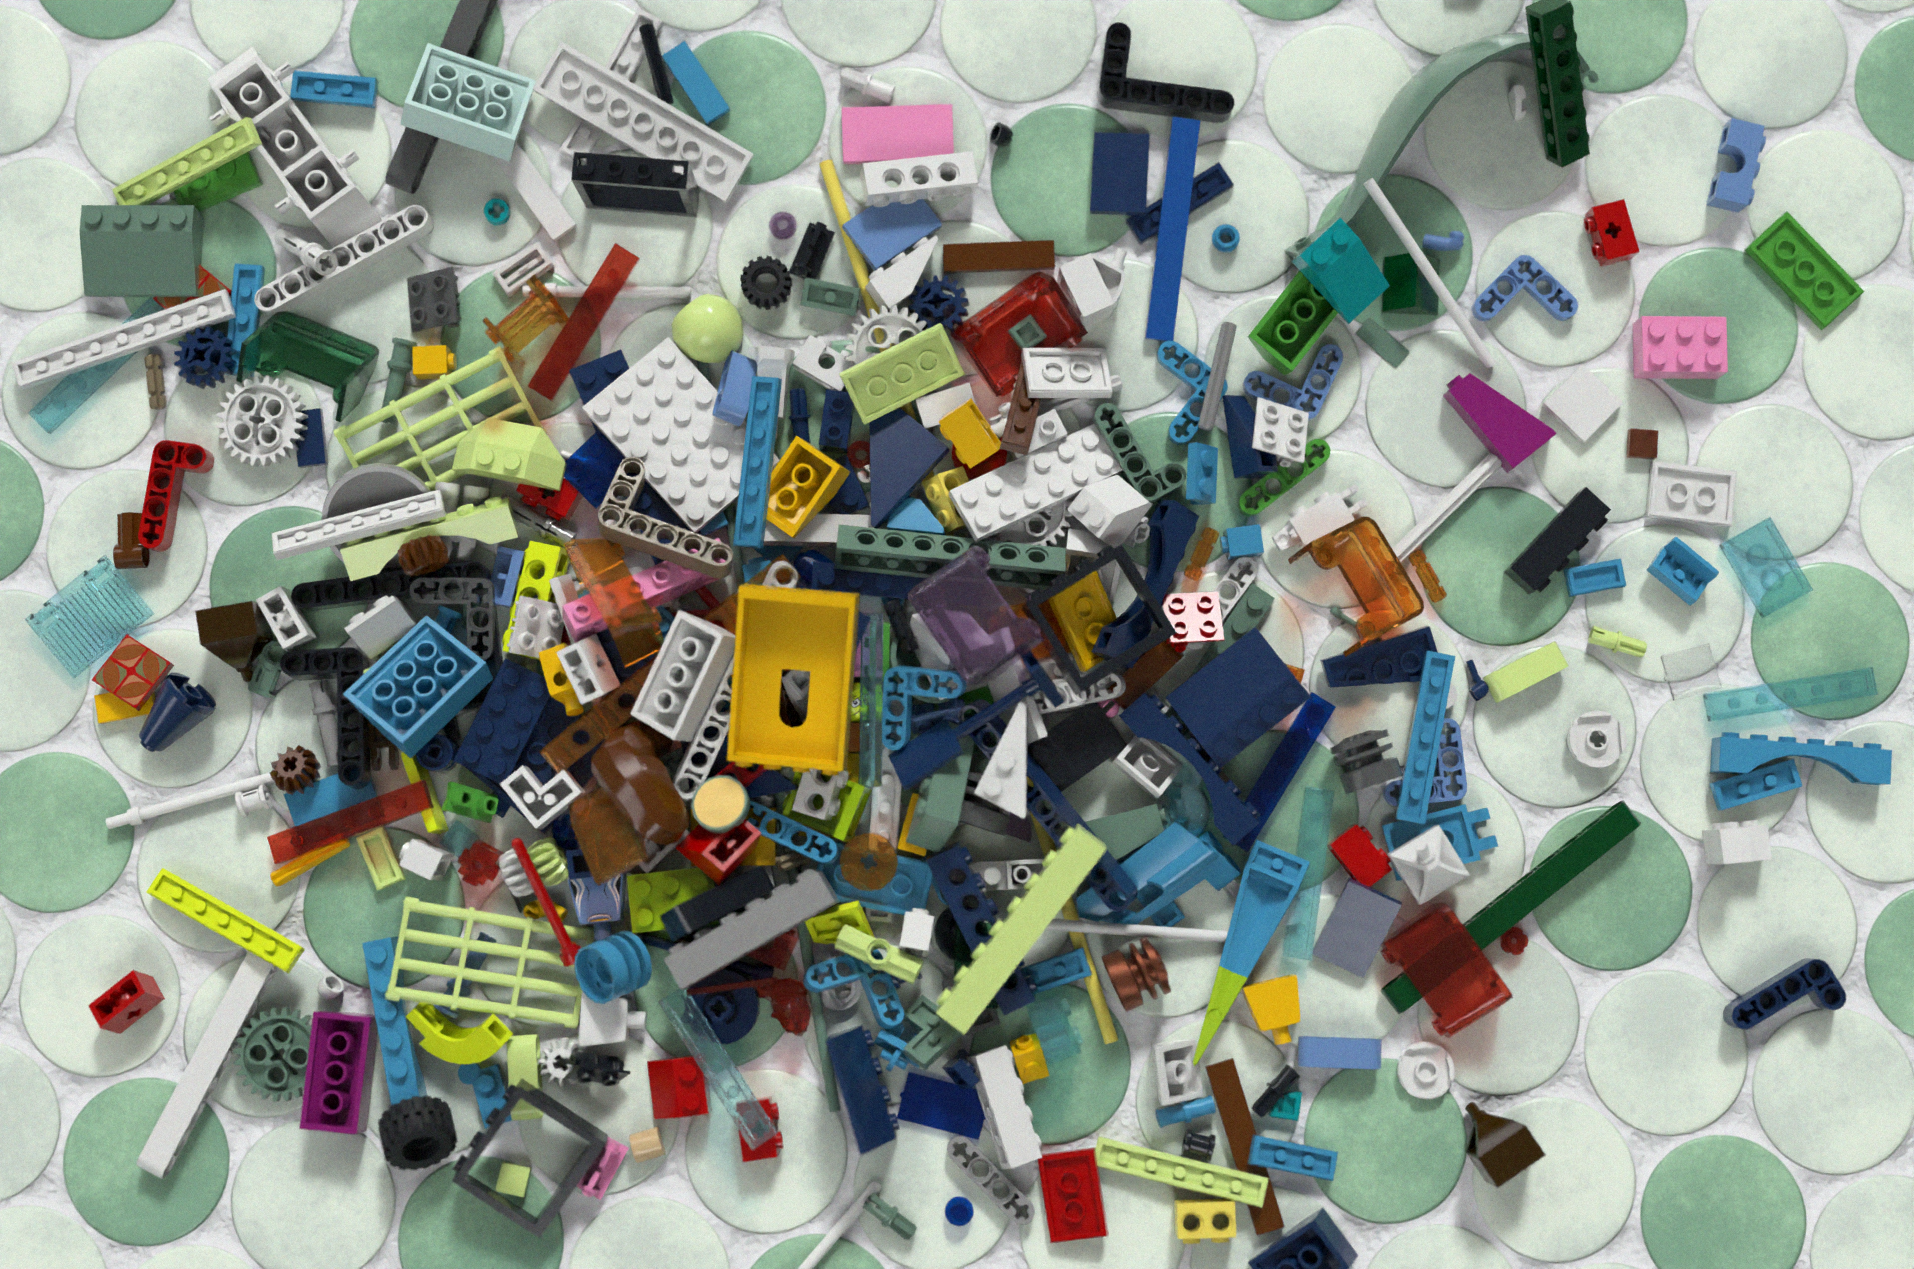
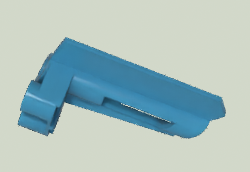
M1175 822L1120 864L1122 869L1135 883L1138 891L1145 885L1152 884L1160 887L1163 890V894L1138 913L1129 909H1125L1122 912H1114L1103 903L1092 888H1089L1076 899L1079 917L1096 922L1106 921L1137 925L1206 879L1216 890L1220 891L1241 875L1242 872L1236 862L1224 852L1222 845L1210 831L1197 838L1179 823ZM1117 891L1118 897L1125 900L1124 894Z

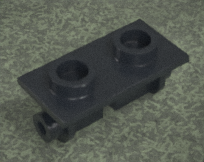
M817 221L814 224L809 222L789 273L805 279V277L816 279L835 232L826 229L827 225Z
M577 1051L569 1057V1064L573 1066V1070L565 1075V1078L577 1080L579 1083L597 1082L602 1083L603 1086H615L619 1084V1081L628 1076L630 1071L623 1070L624 1061L620 1060L618 1056L600 1054L597 1056L598 1064H596L594 1053Z

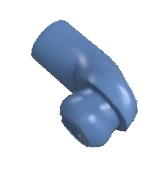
M1452 231L1449 234V238L1425 234L1423 248L1437 251L1460 250L1464 245L1462 242L1464 234L1459 231Z

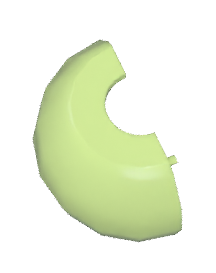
M704 294L691 301L675 316L672 321V336L677 347L689 359L692 358L703 363H720L727 359L731 351L736 352L740 348L744 336L742 318L736 307L726 298L714 294Z

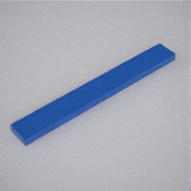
M1172 117L1144 339L1163 342L1174 340L1201 120Z

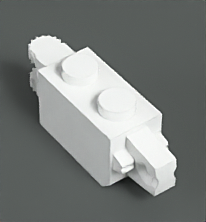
M1355 484L1343 492H1336L1333 495L1325 492L1315 498V505L1307 510L1303 505L1291 512V519L1285 523L1286 526L1272 537L1277 549L1281 552L1299 545L1300 548L1308 550L1351 525L1355 521L1352 514L1368 505L1366 500H1360L1348 508L1343 499L1357 493L1359 490L1357 485Z

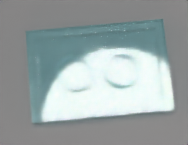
M1771 517L1719 544L1761 618L1813 591Z

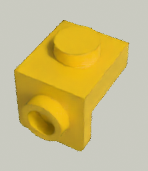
M1036 1033L1022 1035L1009 1042L1022 1084L1050 1076Z

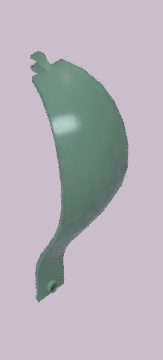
M1510 33L1484 37L1451 49L1419 70L1395 95L1381 117L1353 182L1335 215L1323 227L1308 236L1300 238L1293 246L1286 249L1287 255L1296 258L1340 217L1349 227L1356 222L1373 199L1363 184L1373 178L1379 188L1381 187L1406 145L1438 101L1462 78L1488 61L1516 50L1527 49L1531 51L1529 34ZM1577 51L1580 59V78L1585 90L1587 89L1584 84L1586 76H1588L1589 81L1592 83L1598 82L1599 78L1595 71H1590L1588 64Z

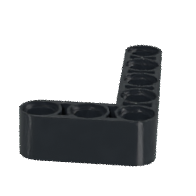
M1121 22L1110 25L1105 38L1098 89V101L1103 107L1213 123H1223L1230 118L1235 102L1233 96L1227 91L1127 78L1131 30L1126 24ZM1114 35H1120L1125 39V41L1122 43H1115L1111 39V37ZM1115 61L1121 65V68L1113 70L1107 64ZM1113 88L1118 94L1110 97L1104 93V90ZM1137 91L1142 92L1145 99L1136 100L1131 94ZM1167 95L1172 98L1173 102L1164 104L1159 100V97ZM1196 99L1200 106L1196 108L1190 107L1186 101ZM1217 102L1224 103L1227 106V110L1218 111L1214 104Z
M352 647L293 650L285 653L280 660V667L285 674L294 680L337 679L338 776L342 783L353 789L364 788L368 785L371 777L368 719L344 697L343 693L364 674L363 671L369 668L368 658ZM358 656L359 662L357 666L349 669L348 661L352 657ZM325 658H330L329 667L325 670H320L321 661ZM301 660V668L296 672H292L291 666L293 662ZM354 712H359L358 722L349 725V716ZM354 740H359V749L354 753H349L350 743ZM359 768V778L350 782L349 773L351 770Z

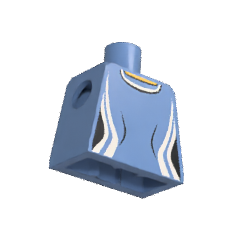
M626 873L573 880L568 879L580 925L593 923L595 940H602L612 935L610 921L624 919Z

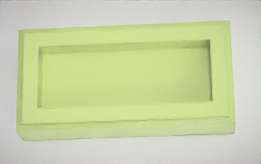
M380 827L356 838L377 891L406 879L401 866H399L400 863L385 827Z

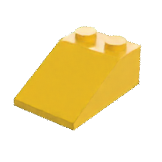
M796 436L772 471L766 519L792 538H795L835 496L850 474V471L807 441Z

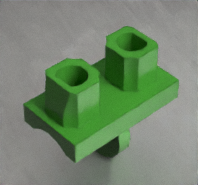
M448 782L447 796L442 810L481 822L491 823L492 817L497 810L498 795L455 782Z

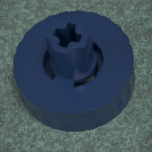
M721 969L690 987L685 996L684 1016L686 1017V1022L698 1038L708 1043L726 1045L740 1040L753 1029L759 1017L760 999L756 987L745 975L733 970ZM722 1002L723 1006H727V1010L718 1012V1010L713 1009V1005Z

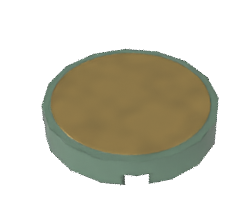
M718 775L707 779L698 787L693 795L691 807L695 819L703 828L713 833H725L730 831L729 829L735 826L738 827L743 823L749 812L750 799L747 790L737 779L731 776Z

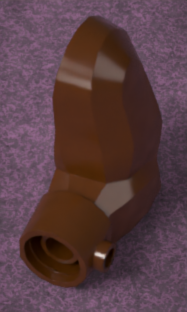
M639 720L625 727L618 728L607 737L591 759L592 772L609 799L630 819L635 829L643 837L657 844L670 845L678 842L689 826V813L685 803L672 783L667 769L660 761L670 751L673 739Z

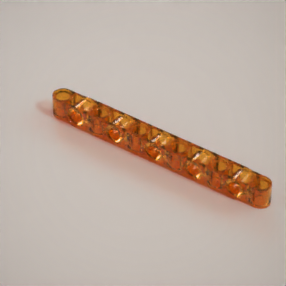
M781 554L744 584H763L770 567L777 561L791 563L784 554ZM786 568L780 569L776 574V580L781 583L786 582L790 578V570ZM739 588L701 619L708 622L720 620L723 623V629L732 634L736 632ZM658 654L540 750L539 753L557 774L562 770L565 771L632 716V709ZM623 693H629L633 695L634 702L629 707H622L618 704L619 696ZM578 730H585L589 734V739L587 742L579 744L573 740V734Z

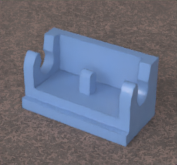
M498 546L490 581L495 588V605L510 608L515 602L516 587L519 576L522 574L523 559L526 552Z

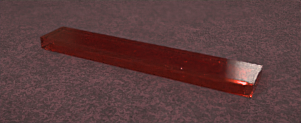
M614 244L529 382V388L553 402L569 376V370L573 369L639 262V257L620 245Z
M421 780L268 836L267 839L274 863L281 864L432 809L434 806L425 780Z

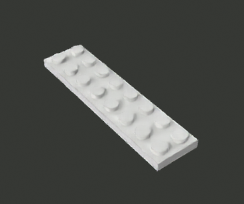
M563 42L559 43L533 87V91L647 158L689 161L698 188L724 203H727L754 157V154ZM675 166L674 172L683 175L684 167Z

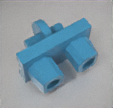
M902 1024L890 1030L881 1029L874 1041V1044L883 1048L879 1057L889 1062L885 1069L891 1072L894 1065L902 1070L906 1069L908 1063L917 1068L920 1067L904 1055L903 1048L908 1043L899 1039L905 1029Z

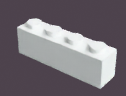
M1007 1045L997 1046L966 1057L967 1061L975 1068V1075L980 1080L975 1086L1001 1168L1013 1169L1042 1158L1040 1151L1042 1143L1038 1134L1034 1133L1031 1123L1033 1122V1115L1029 1106L1025 1105L1022 1095L1024 1094V1087L1020 1078L1016 1076L1013 1067L1015 1066V1059L1012 1052L1008 1050Z

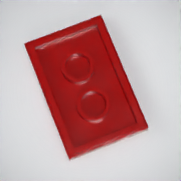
M1095 1147L1041 1154L1042 1158L1038 1159L1050 1243L1108 1236Z

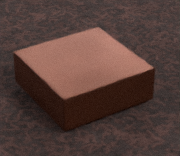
M1630 428L1627 436L1626 458L1655 460L1658 451V430Z

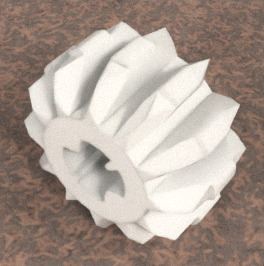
M511 849L499 857V866L505 883H507L512 894L520 897L533 893L534 890L514 850Z
M567 1037L562 1038L561 1045L555 1039L550 1041L552 1050L547 1047L542 1049L543 1054L548 1058L538 1060L539 1064L547 1065V1068L540 1072L541 1075L552 1074L548 1080L549 1084H553L559 1078V1087H565L567 1080L571 1085L576 1084L577 1080L565 1078V1075L573 1070V1066L568 1063L566 1066L569 1068L566 1069L565 1066L559 1067L557 1062L561 1060L558 1058L559 1055L562 1058H569L572 1053L575 1054L579 1042L575 1040L569 1047ZM586 1049L580 1050L581 1052L587 1053Z

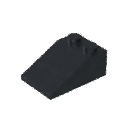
M1096 702L1084 705L1047 731L1046 737L1030 743L1027 746V751L1060 792H1062L1127 746V743Z

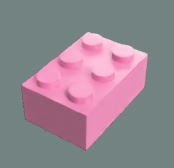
M1641 316L1633 323L1634 378H1720L1728 372L1726 317Z

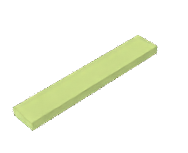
M245 117L112 190L118 205H149L260 146L262 142L252 118Z
M1098 1136L1095 1150L1098 1167L1258 1207L1263 1206L1268 1183L1267 1177Z

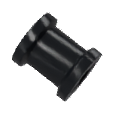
M1186 1129L1181 1154L1187 1155V1153L1205 1156V1159L1210 1161L1214 1151L1216 1135L1210 1134V1136L1192 1133L1191 1129Z

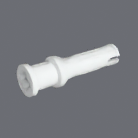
M285 228L278 230L275 234V242L278 245L299 256L304 265L314 268L318 274L330 275L336 269L338 264L336 255L329 250H324L318 243H308Z

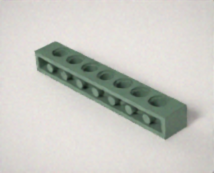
M839 525L834 569L1047 590L1051 587L1050 581L1062 574L1065 575L1066 557L1065 548L983 539L975 542L973 538Z

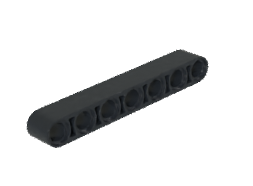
M478 561L445 564L443 568H438L436 571L419 576L443 577L446 573L453 572L454 578H470L471 572L474 569L480 568L482 570L481 578L490 580L491 572ZM404 570L382 572L350 581L349 577L305 582L293 588L291 599L297 607L307 611L372 604L384 596H394L400 600L412 598L409 591L410 585L419 576H410ZM396 579L398 583L397 589L392 593H388L386 590L387 583L390 580ZM436 582L437 588H427L424 586L421 589H417V593H421L422 597H425L428 593H437L439 595L440 582ZM452 582L445 587V594L460 592V587L456 583ZM368 583V594L360 597L358 594L360 585ZM479 583V587L474 588V590L483 589V583ZM338 586L341 589V595L337 600L333 601L331 600L330 592L334 587ZM311 590L313 598L309 603L304 604L302 596L306 591Z

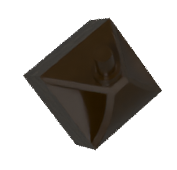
M247 601L196 610L200 645L241 673L244 682H250L253 676L252 662L261 654L264 646L273 641L272 628L258 603Z
M1474 1102L1466 1106V1111L1472 1117L1473 1127L1465 1152L1483 1179L1489 1184L1499 1188L1546 1156L1526 1125L1512 1119L1488 1114L1485 1110H1480Z

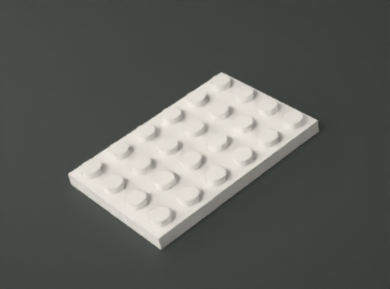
M667 337L585 404L582 410L625 458L637 457L643 461L646 482L693 533H697L738 499L747 423L743 421L740 426H736L712 415L717 390ZM775 454L773 456L772 469L780 461Z

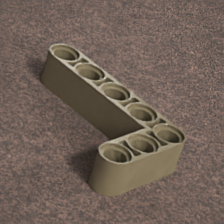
M627 457L619 465L598 512L599 534L612 542L713 578L720 579L728 576L731 572L733 559L732 550L728 545L633 511L645 484V465L637 457ZM633 472L638 475L635 477H629L626 474ZM618 496H625L628 499L620 501L616 498ZM615 520L617 523L609 525L605 521ZM640 529L643 530L644 533L634 534L632 533V531ZM661 539H668L671 543L662 544L659 541ZM693 548L699 552L690 554L686 550ZM716 558H722L726 562L719 564L714 562L713 560Z

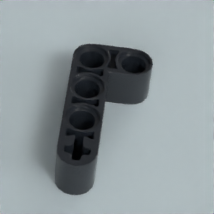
M761 865L673 907L659 917L671 942H674L748 905L758 898L761 899L771 894L770 892L775 888L764 866Z

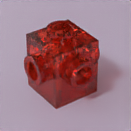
M478 839L470 849L465 848L457 863L461 864L458 873L464 875L462 879L465 882L476 887L478 884L485 885L488 880L493 882L500 871L497 865L499 857L504 852ZM477 861L481 863L482 868L477 865Z

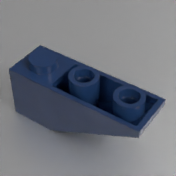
M1222 396L1234 478L1254 479L1278 472L1276 455L1252 448L1255 412L1245 396Z

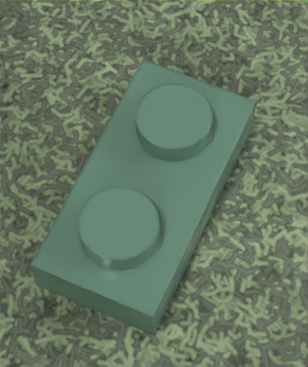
M805 277L800 305L856 316L861 288Z

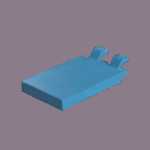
M1466 804L1429 813L1426 815L1424 825L1401 820L1381 826L1388 853L1434 825L1440 826L1463 864L1481 860L1479 851L1498 847L1495 835L1478 839L1474 823L1491 819L1488 808L1468 812ZM1392 864L1396 881L1402 880Z

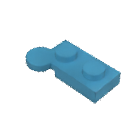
M477 1063L462 1064L458 1069V1077L464 1084L473 1085L486 1129L489 1124L485 1121L494 1107L500 1109L505 1102L502 1096L506 1091V1086L500 1065L496 1064L481 1069ZM511 1113L506 1118L504 1123L512 1121Z

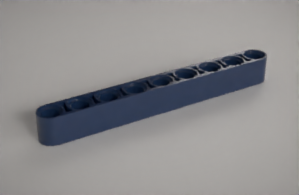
M976 699L964 706L958 715L960 724L973 717L972 709L979 713L990 706V704L986 700ZM998 715L968 735L990 761L1007 725ZM990 732L996 735L997 742L991 739ZM1027 751L1026 777L1033 781L1034 787L1029 786L1027 783L1026 807L1058 847L1062 845V842L1059 840L1066 831L1062 826V822L1072 829L1079 824L1097 838ZM1044 799L1050 802L1052 810L1045 806ZM1107 849L1084 878L1111 911L1122 912L1137 898L1138 890L1135 883ZM1098 868H1101L1106 872L1107 878L1103 877L1099 873ZM1117 891L1124 894L1125 900L1118 897Z

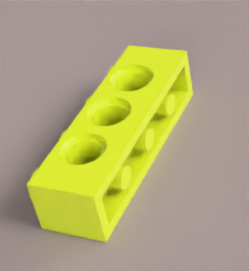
M530 541L528 548L525 550L524 566L517 583L515 601H519V596L533 598L535 595H538L539 600L557 603L549 580L566 575L571 552L559 546ZM544 567V576L538 579V573ZM515 602L510 607V622L508 630L505 631L502 639L504 645L502 651L509 653L507 643L510 641L511 633L514 632L510 627H515V622L512 621V618H516L514 616L517 605ZM510 653L517 656L540 660V658Z

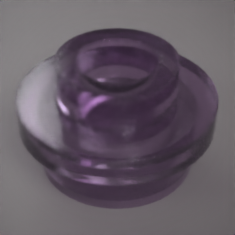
M778 212L770 219L769 229L775 238L787 240L796 233L797 222L790 213ZM786 221L788 223L787 228L780 229L778 227L779 222Z

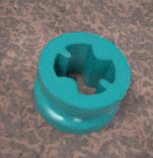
M494 198L485 204L484 214L490 224L500 226L509 220L510 210L504 200ZM495 206H499L501 210L505 209L504 212L500 213V218H495L493 214L490 216V212L494 211Z

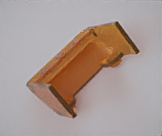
M1360 517L1311 541L1287 559L1292 564L1311 555L1316 565L1324 570H1330L1338 566L1366 614L1356 622V632L1361 641L1343 652L1345 657L1396 630L1419 616L1424 610L1422 597L1378 524L1370 517Z
M605 538L572 539L564 543L563 546L579 584H584L610 631L625 668L659 651L664 643V638L658 623L662 622V618L655 606L649 607L622 557L626 555L621 544Z

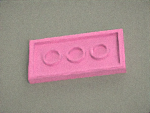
M952 104L842 108L843 164H863L953 154Z

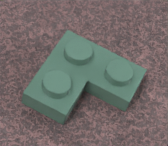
M922 995L904 1011V1020L920 1033L903 1050L904 1055L926 1070L963 1033L936 1014L938 1006Z

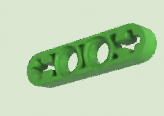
M1314 439L1306 444L1305 458L1312 453V446L1316 449L1321 447L1324 450L1321 453L1323 458L1320 459V457L1316 456L1310 460L1309 464L1313 466L1309 468L1305 459L1304 463L1298 462L1303 468L1300 476H1291L1288 473L1287 467L1279 465L1277 466L1278 472L1266 475L1246 490L1238 501L1240 512L1248 517L1258 515L1324 464L1331 453L1328 443L1322 439ZM1269 479L1278 480L1281 484L1280 492L1276 494L1269 493L1265 487L1266 481ZM1259 487L1262 495L1269 501L1265 502L1264 498H1261L1255 505L1256 510L1252 507L1247 509L1244 506L1247 502L1246 497L1249 499L1255 498L1260 493L1255 489Z

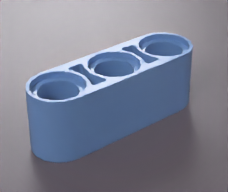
M735 351L730 352L722 370L712 413L714 417L736 426H740L743 423L749 408L752 376H756L758 368L756 360Z
M1298 1036V1066L1381 1069L1382 1040Z

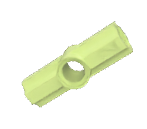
M846 924L841 930L834 946L835 949L869 964L871 968L885 971L910 984H914L924 963V960L891 946L885 939H876ZM876 949H883L886 951L887 956L882 960H875L872 958L871 953Z

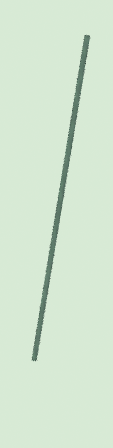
M696 360L698 370L712 385L709 364ZM732 503L723 510V513L728 522L726 530L729 547L733 553L732 564L739 594V586L745 584L742 567L744 561L741 547L733 546L736 516ZM784 792L773 794L777 813L781 815L784 812L782 809L785 799ZM778 820L779 830H781L782 822ZM782 846L784 854L793 851ZM798 866L787 871L790 886L798 882L796 879L799 875ZM805 922L797 926L804 971L806 973L815 962L810 933ZM814 972V975H813L812 978H811L812 981H818V978H817V975H816L815 972ZM808 990L829 1112L840 1111L833 1064L825 1041L828 1035L820 993H813Z

